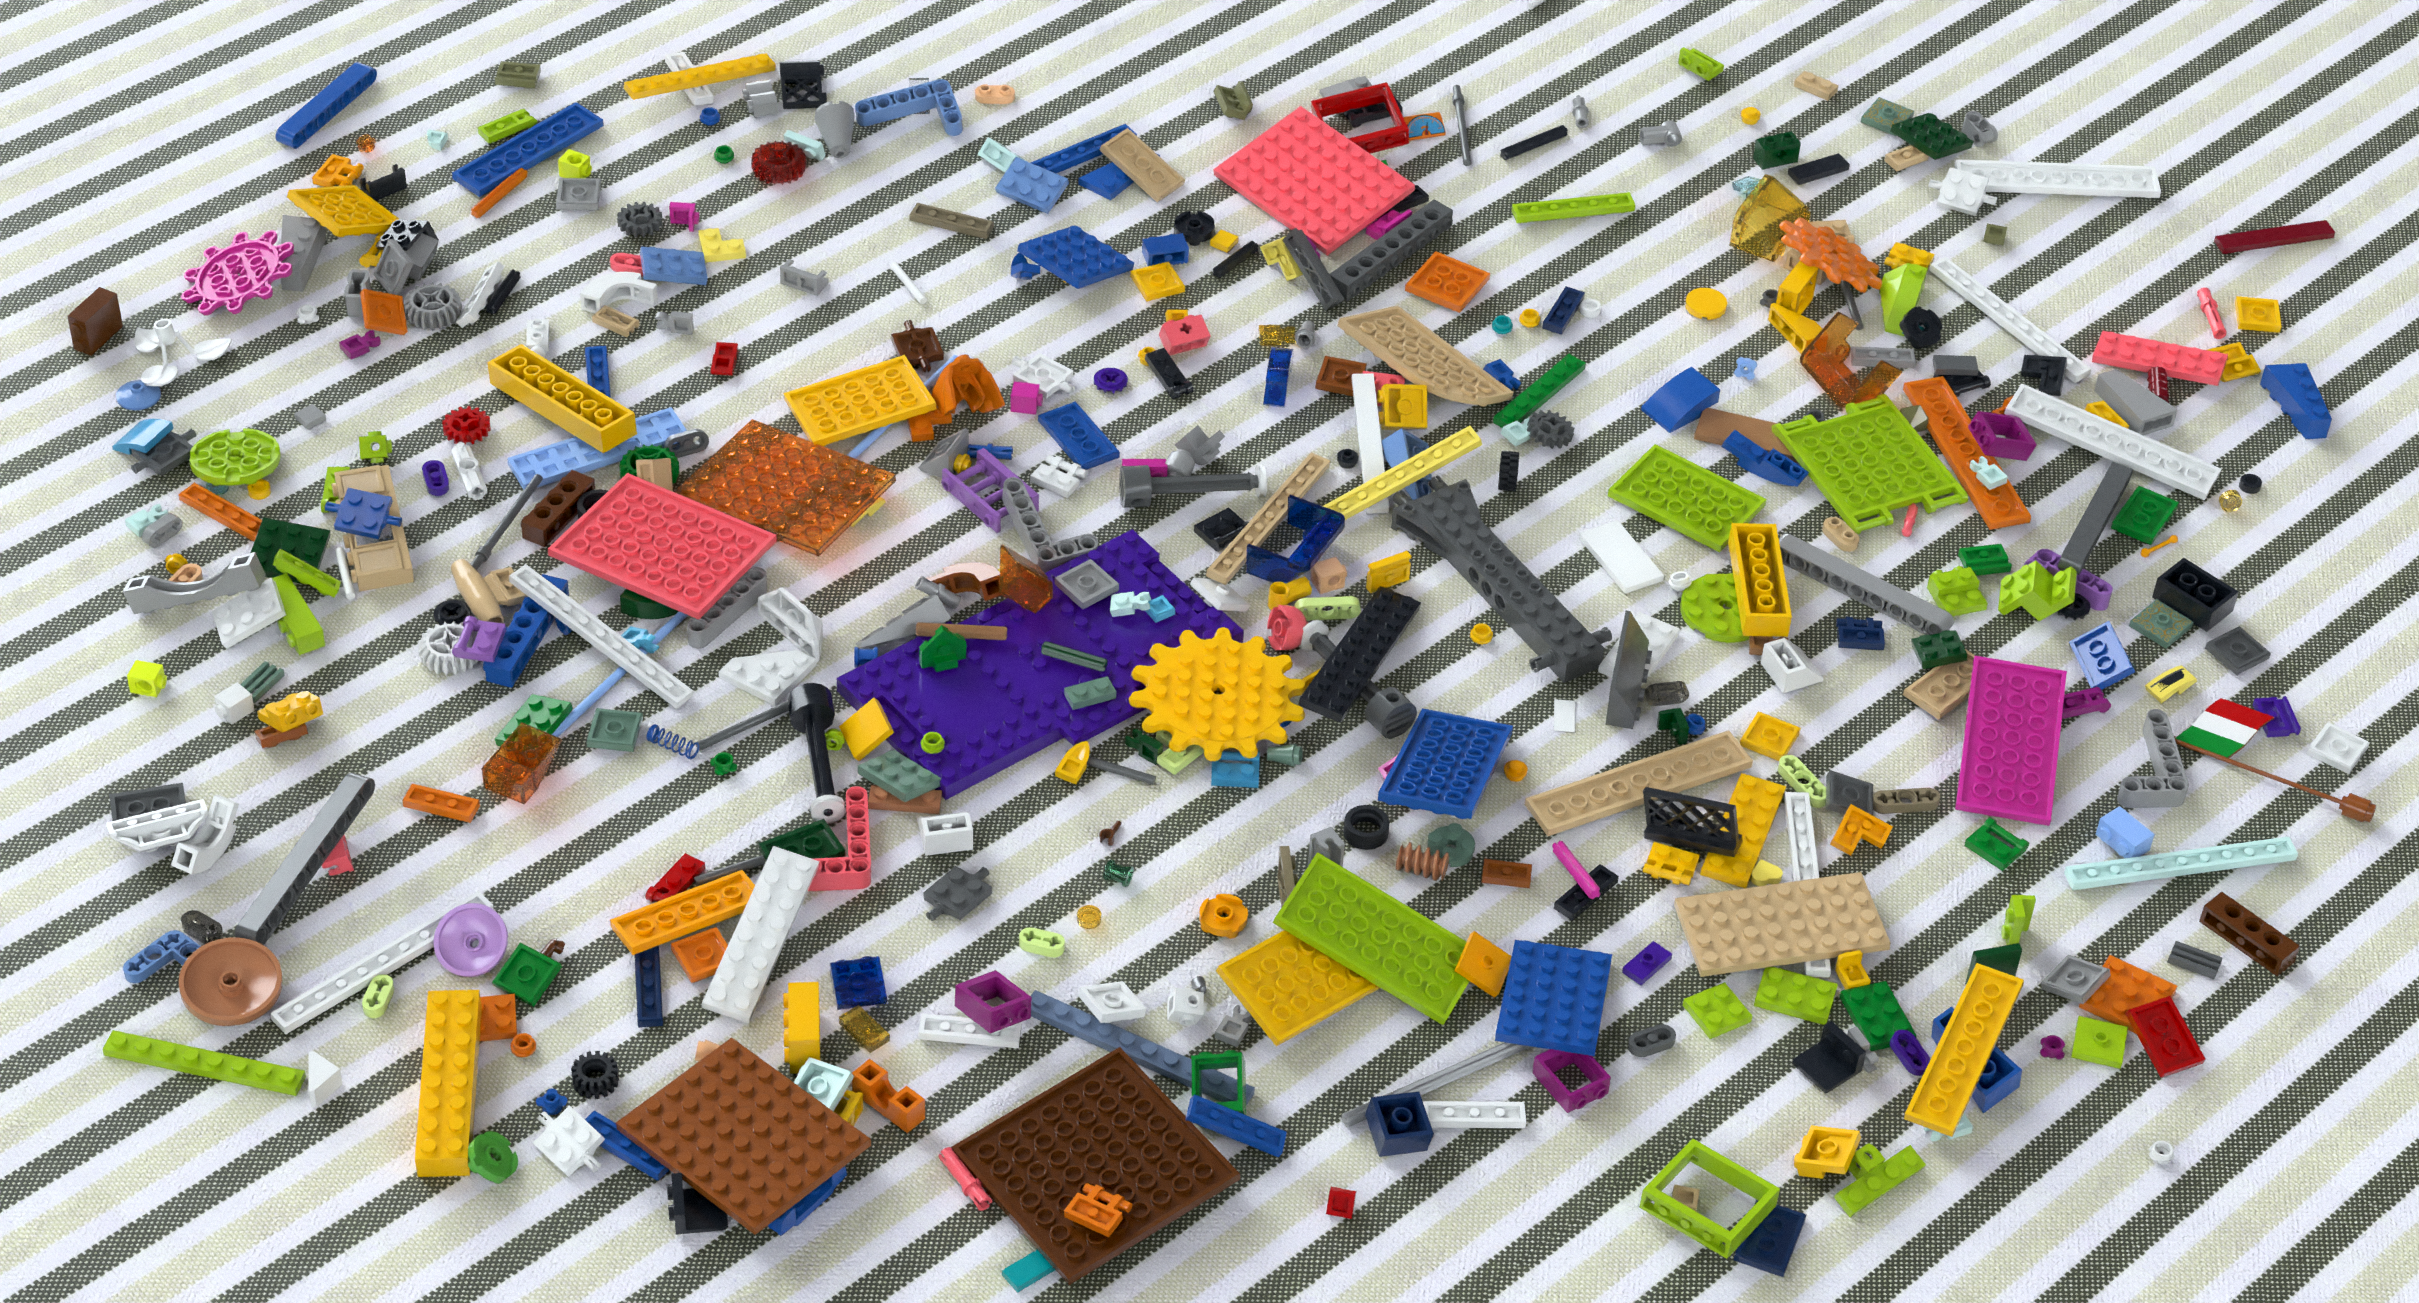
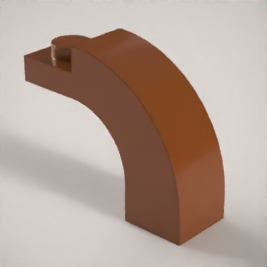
M969 562L944 567L942 573L926 578L936 584L941 583L945 586V589L955 594L961 592L978 593L984 601L1006 594L1001 573L995 567L985 563Z

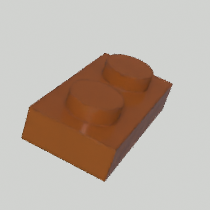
M305 723L283 733L272 726L254 731L256 740L262 748L275 747L281 742L297 740L303 735L308 734Z
M1484 859L1482 883L1530 889L1532 864Z

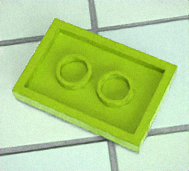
M1767 967L1764 969L1754 1006L1825 1025L1829 1018L1838 984L1777 967Z

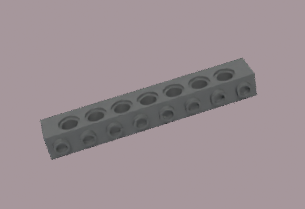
M1435 199L1331 272L1329 275L1345 299L1344 301L1347 302L1354 296H1357L1366 287L1371 286L1373 282L1397 267L1405 259L1410 258L1412 254L1422 249L1431 240L1436 239L1445 230H1448L1453 224V210Z

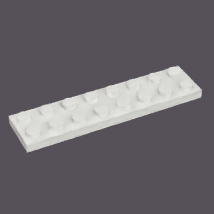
M773 846L702 1001V1008L749 1024L818 870L819 861Z

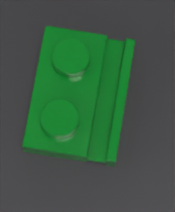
M2002 544L1959 548L1958 556L1963 567H1971L1976 576L2011 572L2012 564L2008 562L2009 558Z

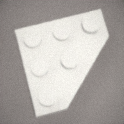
M799 650L732 658L719 671V678L776 706L817 666V660Z

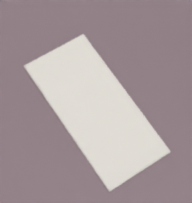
M1554 699V731L1575 732V701Z

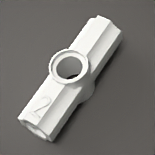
M464 443L456 444L451 449V454L460 475V482L464 485L469 498L474 500L482 499L487 494V487L479 470L478 460L474 458L470 445Z

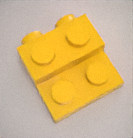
M1384 384L1381 390H1378L1377 403H1381V411H1378L1381 430H1400L1401 428L1427 429V385Z
M308 691L289 694L285 699L269 703L265 708L257 711L259 720L282 733L324 715L320 698Z
M1811 1125L1807 1135L1803 1137L1800 1152L1794 1158V1167L1797 1169L1799 1176L1823 1179L1826 1172L1846 1175L1861 1140L1860 1131Z

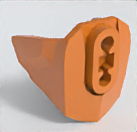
M967 354L958 356L943 369L931 394L943 416L948 415L949 412L955 414L957 404L963 399L966 400L972 413L976 412L977 409L981 413H987L1005 406L1004 399L992 374L984 367L982 361L978 358L970 359Z

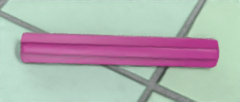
M1563 841L1553 843V852L1590 899L1599 897L1601 895L1599 886Z

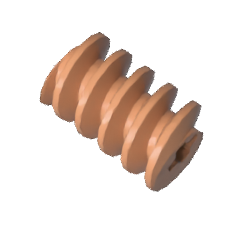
M1409 842L1406 848L1402 844L1396 861V870L1399 871L1404 866L1405 872L1410 873L1414 868L1416 876L1420 875L1423 871L1424 878H1428L1432 873L1434 881H1437L1440 876L1443 881L1449 864V853L1446 852L1443 858H1440V850L1431 855L1430 847L1422 853L1421 845L1412 850V842Z

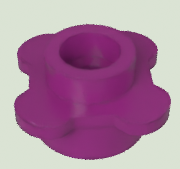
M2050 1035L2040 1040L2042 1045L2040 1050L2041 1056L2058 1060L2064 1058L2063 1048L2065 1047V1042L2060 1037Z

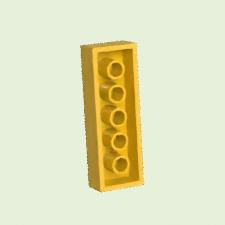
M1732 523L1728 545L1743 636L1788 637L1792 615L1776 524Z

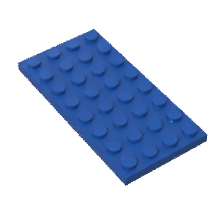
M1422 708L1378 792V801L1385 802L1388 805L1407 806L1413 810H1428L1434 814L1453 815L1459 819H1472L1509 742L1513 726Z

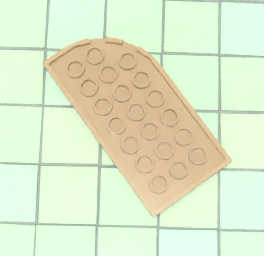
M1398 305L1339 318L1337 326L1344 330L1345 334L1353 337L1361 346L1373 352L1374 356L1382 359L1390 368L1398 371L1403 378L1415 385H1427V391L1434 395L1455 402L1483 407L1488 404L1511 400L1513 396V391Z

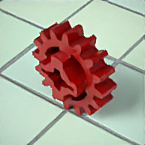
M470 406L467 409L459 407V411L451 410V415L446 414L445 420H442L443 434L447 436L448 441L454 439V444L460 441L464 444L470 442L473 445L475 440L483 441L482 436L488 437V431H491L490 417L486 416V411L479 412L478 407L474 410H471Z

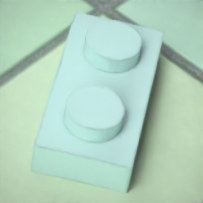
M787 130L783 135L787 148L792 152H799L810 159H817L819 161H822L825 157L821 142Z

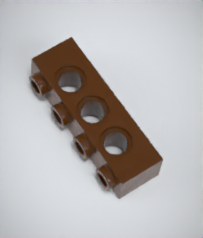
M571 470L548 492L541 502L535 505L528 515L523 517L521 521L522 538L546 547L578 514V499L584 493L595 490V479Z
M2220 892L2203 907L2199 920L2200 923L2274 975L2279 976L2295 962L2300 948L2298 944L2225 893Z

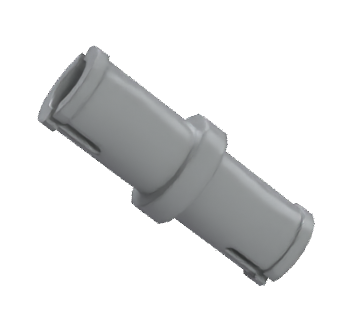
M921 576L916 582L915 589L928 595H937L941 602L953 609H956L960 604L961 596L945 589V586L941 583L936 584L924 576Z

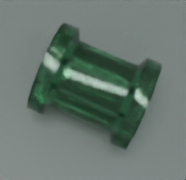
M1111 859L1105 866L1103 879H1111L1127 887L1132 880L1134 867L1122 866Z

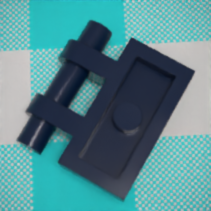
M1849 616L1836 618L1838 648L1884 650L1885 638L1882 621L1867 617L1865 620L1853 619V617Z

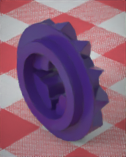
M1103 368L1094 375V385L1097 386V390H1103L1104 393L1111 391L1113 394L1115 391L1122 392L1123 388L1127 387L1128 377L1120 369Z

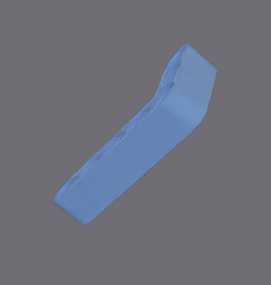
M944 79L860 100L855 104L856 122L861 126H870L936 108L944 130L949 136L960 135L963 130L962 114L949 82Z

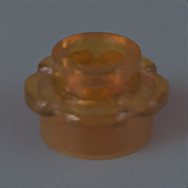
M364 134L359 137L356 142L359 151H365L366 153L373 151L376 139L371 137L370 134Z

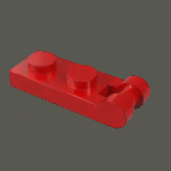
M685 853L654 887H649L645 898L651 902H658L686 891L694 882L693 877L699 876L705 870V862Z

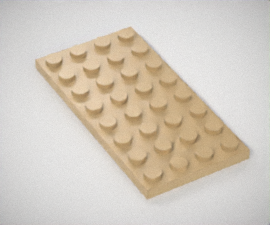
M1861 872L1675 898L1674 901L1676 912L1700 977L1836 958L1845 952L1861 950L1862 954L1890 950V940Z

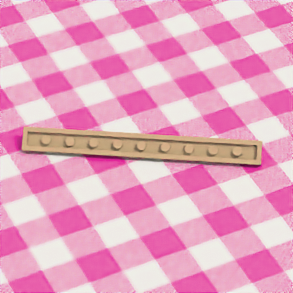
M1311 452L1207 569L1206 576L1226 585L1329 468L1330 460Z

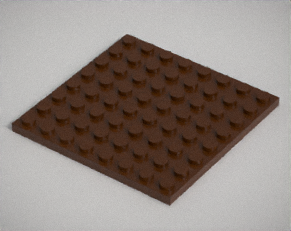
M1118 1047L951 1147L972 1176L980 1180L982 1188L1068 1285H1071L1240 1180V1173L1192 1122L1185 1120L1186 1116L1121 1047ZM1086 1183L1093 1186L1099 1185L1105 1188L1106 1192L1112 1195L1119 1194L1125 1197L1126 1201L1133 1204L1129 1213L1120 1210L1123 1220L1110 1237L1064 1217L1065 1208L1077 1193L1087 1196V1194L1083 1193V1187Z

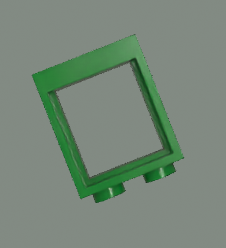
M1227 1050L1223 1054L1200 1052L1198 1055H1191L1192 1096L1195 1094L1202 1097L1201 1070L1237 1068L1238 1101L1215 1103L1246 1115V1070L1242 1052Z

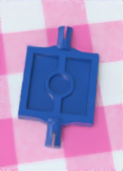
M348 488L340 504L329 501L325 504V511L337 513L334 523V529L337 531L379 540L381 532L387 524L398 527L402 524V517L389 514L393 502L390 496Z

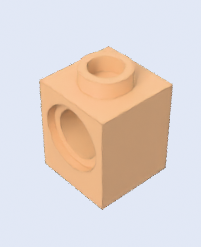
M1337 557L1312 563L1310 580L1319 594L1344 588L1347 570L1343 564L1341 565Z

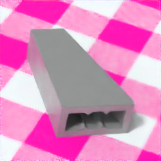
M2117 369L2098 374L2094 391L2129 425L2132 431L2146 435L2174 425L2177 409Z

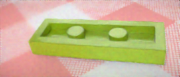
M279 549L275 555L273 565L280 572L289 573L302 584H309L317 588L321 594L335 598L341 581L282 549Z

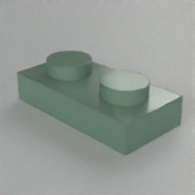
M1108 676L1066 687L1064 688V695L1072 710L1115 699L1116 690Z

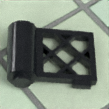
M820 60L779 62L783 109L818 108L827 102L826 92L822 93L821 76H824V64H820ZM810 82H817V85H815L813 88H810L806 84ZM794 83L797 86L790 89L785 84ZM801 88L807 91L803 96L797 93ZM811 95H813L816 98H818L819 101H810L808 100V98ZM791 96L798 99L796 102H787Z

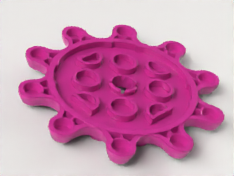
M274 230L265 232L256 240H249L247 232L237 233L233 237V242L230 246L224 249L216 246L208 247L203 252L204 257L207 258L206 263L200 267L190 268L185 271L184 278L191 283L195 282V284L190 289L184 291L181 298L189 304L203 300L198 306V311L204 316L212 314L221 306H226L227 310L232 314H238L242 311L244 303L253 297H260L264 300L271 298L273 288L270 284L276 279L289 277L292 274V265L290 263H282V261L294 253V245L292 242H285L274 246L277 241V233Z

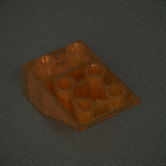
M1003 544L1000 546L999 593L1018 603L1024 609H1028L1036 614L1053 598V582L1037 564Z
M521 722L481 768L484 788L525 805L538 789L562 739Z

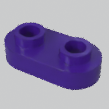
M438 460L425 462L422 466V474L427 492L433 496L446 494L449 491V480L444 464Z
M1897 1030L1890 1039L1891 1049L1909 1073L1916 1076L1923 1075L1931 1060L1929 1055L1911 1032Z

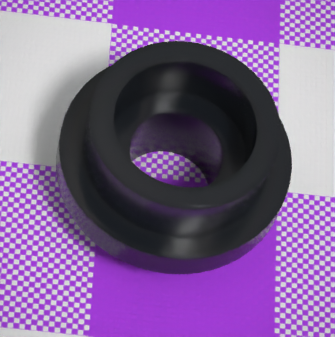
M1343 449L1337 453V461L1342 468H1353L1358 462L1359 456L1354 450Z

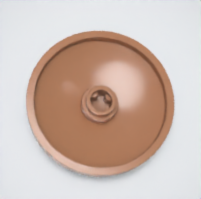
M223 938L201 946L187 958L179 975L180 995L188 1011L204 1022L219 1026L241 1025L264 1015L278 1000L283 983L281 966L276 956L264 945L245 938Z

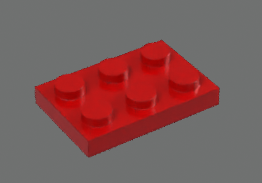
M2171 996L2129 1009L2125 1013L2161 1078L2198 1066L2206 1060Z

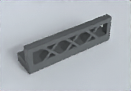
M1297 228L1291 230L1282 241L1325 311L1341 304L1345 299L1302 229L1299 231Z

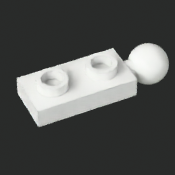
M549 319L527 320L526 346L546 358V351H549Z

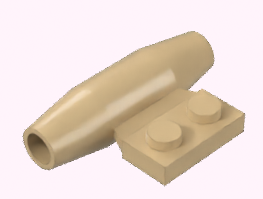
M459 559L451 565V572L458 591L472 613L480 621L504 623L499 604L507 605V607L521 604L525 597H528L509 582V575L514 573L511 567L491 571L490 574L483 578L465 559Z

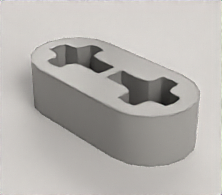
M172 513L165 514L143 531V542L153 548L160 546L180 531L182 520Z

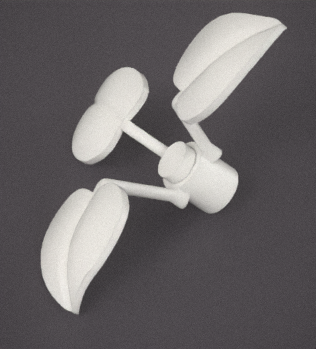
M161 319L155 322V329L153 330L137 327L134 338L136 349L139 352L146 353L153 352L160 346L163 355V366L156 365L146 369L141 375V380L146 386H163L169 384L177 377V367L168 366L165 346L174 343L176 336L201 361H210L221 357L229 348L232 339L202 341L196 344L193 349L180 335L179 330L173 329L169 319Z

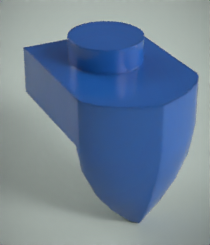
M1017 253L1013 258L1011 264L1012 277L1030 280L1033 276L1040 274V265L1029 264L1023 254Z

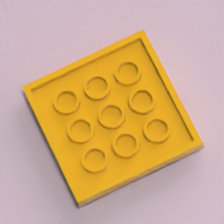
M355 185L288 190L287 198L295 206L303 209L308 216L320 222L321 226L329 229L337 237L386 232L391 224L399 219Z

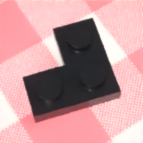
M2024 355L2021 375L2022 377L2041 378L2039 391L2051 396H2061L2067 367V357Z

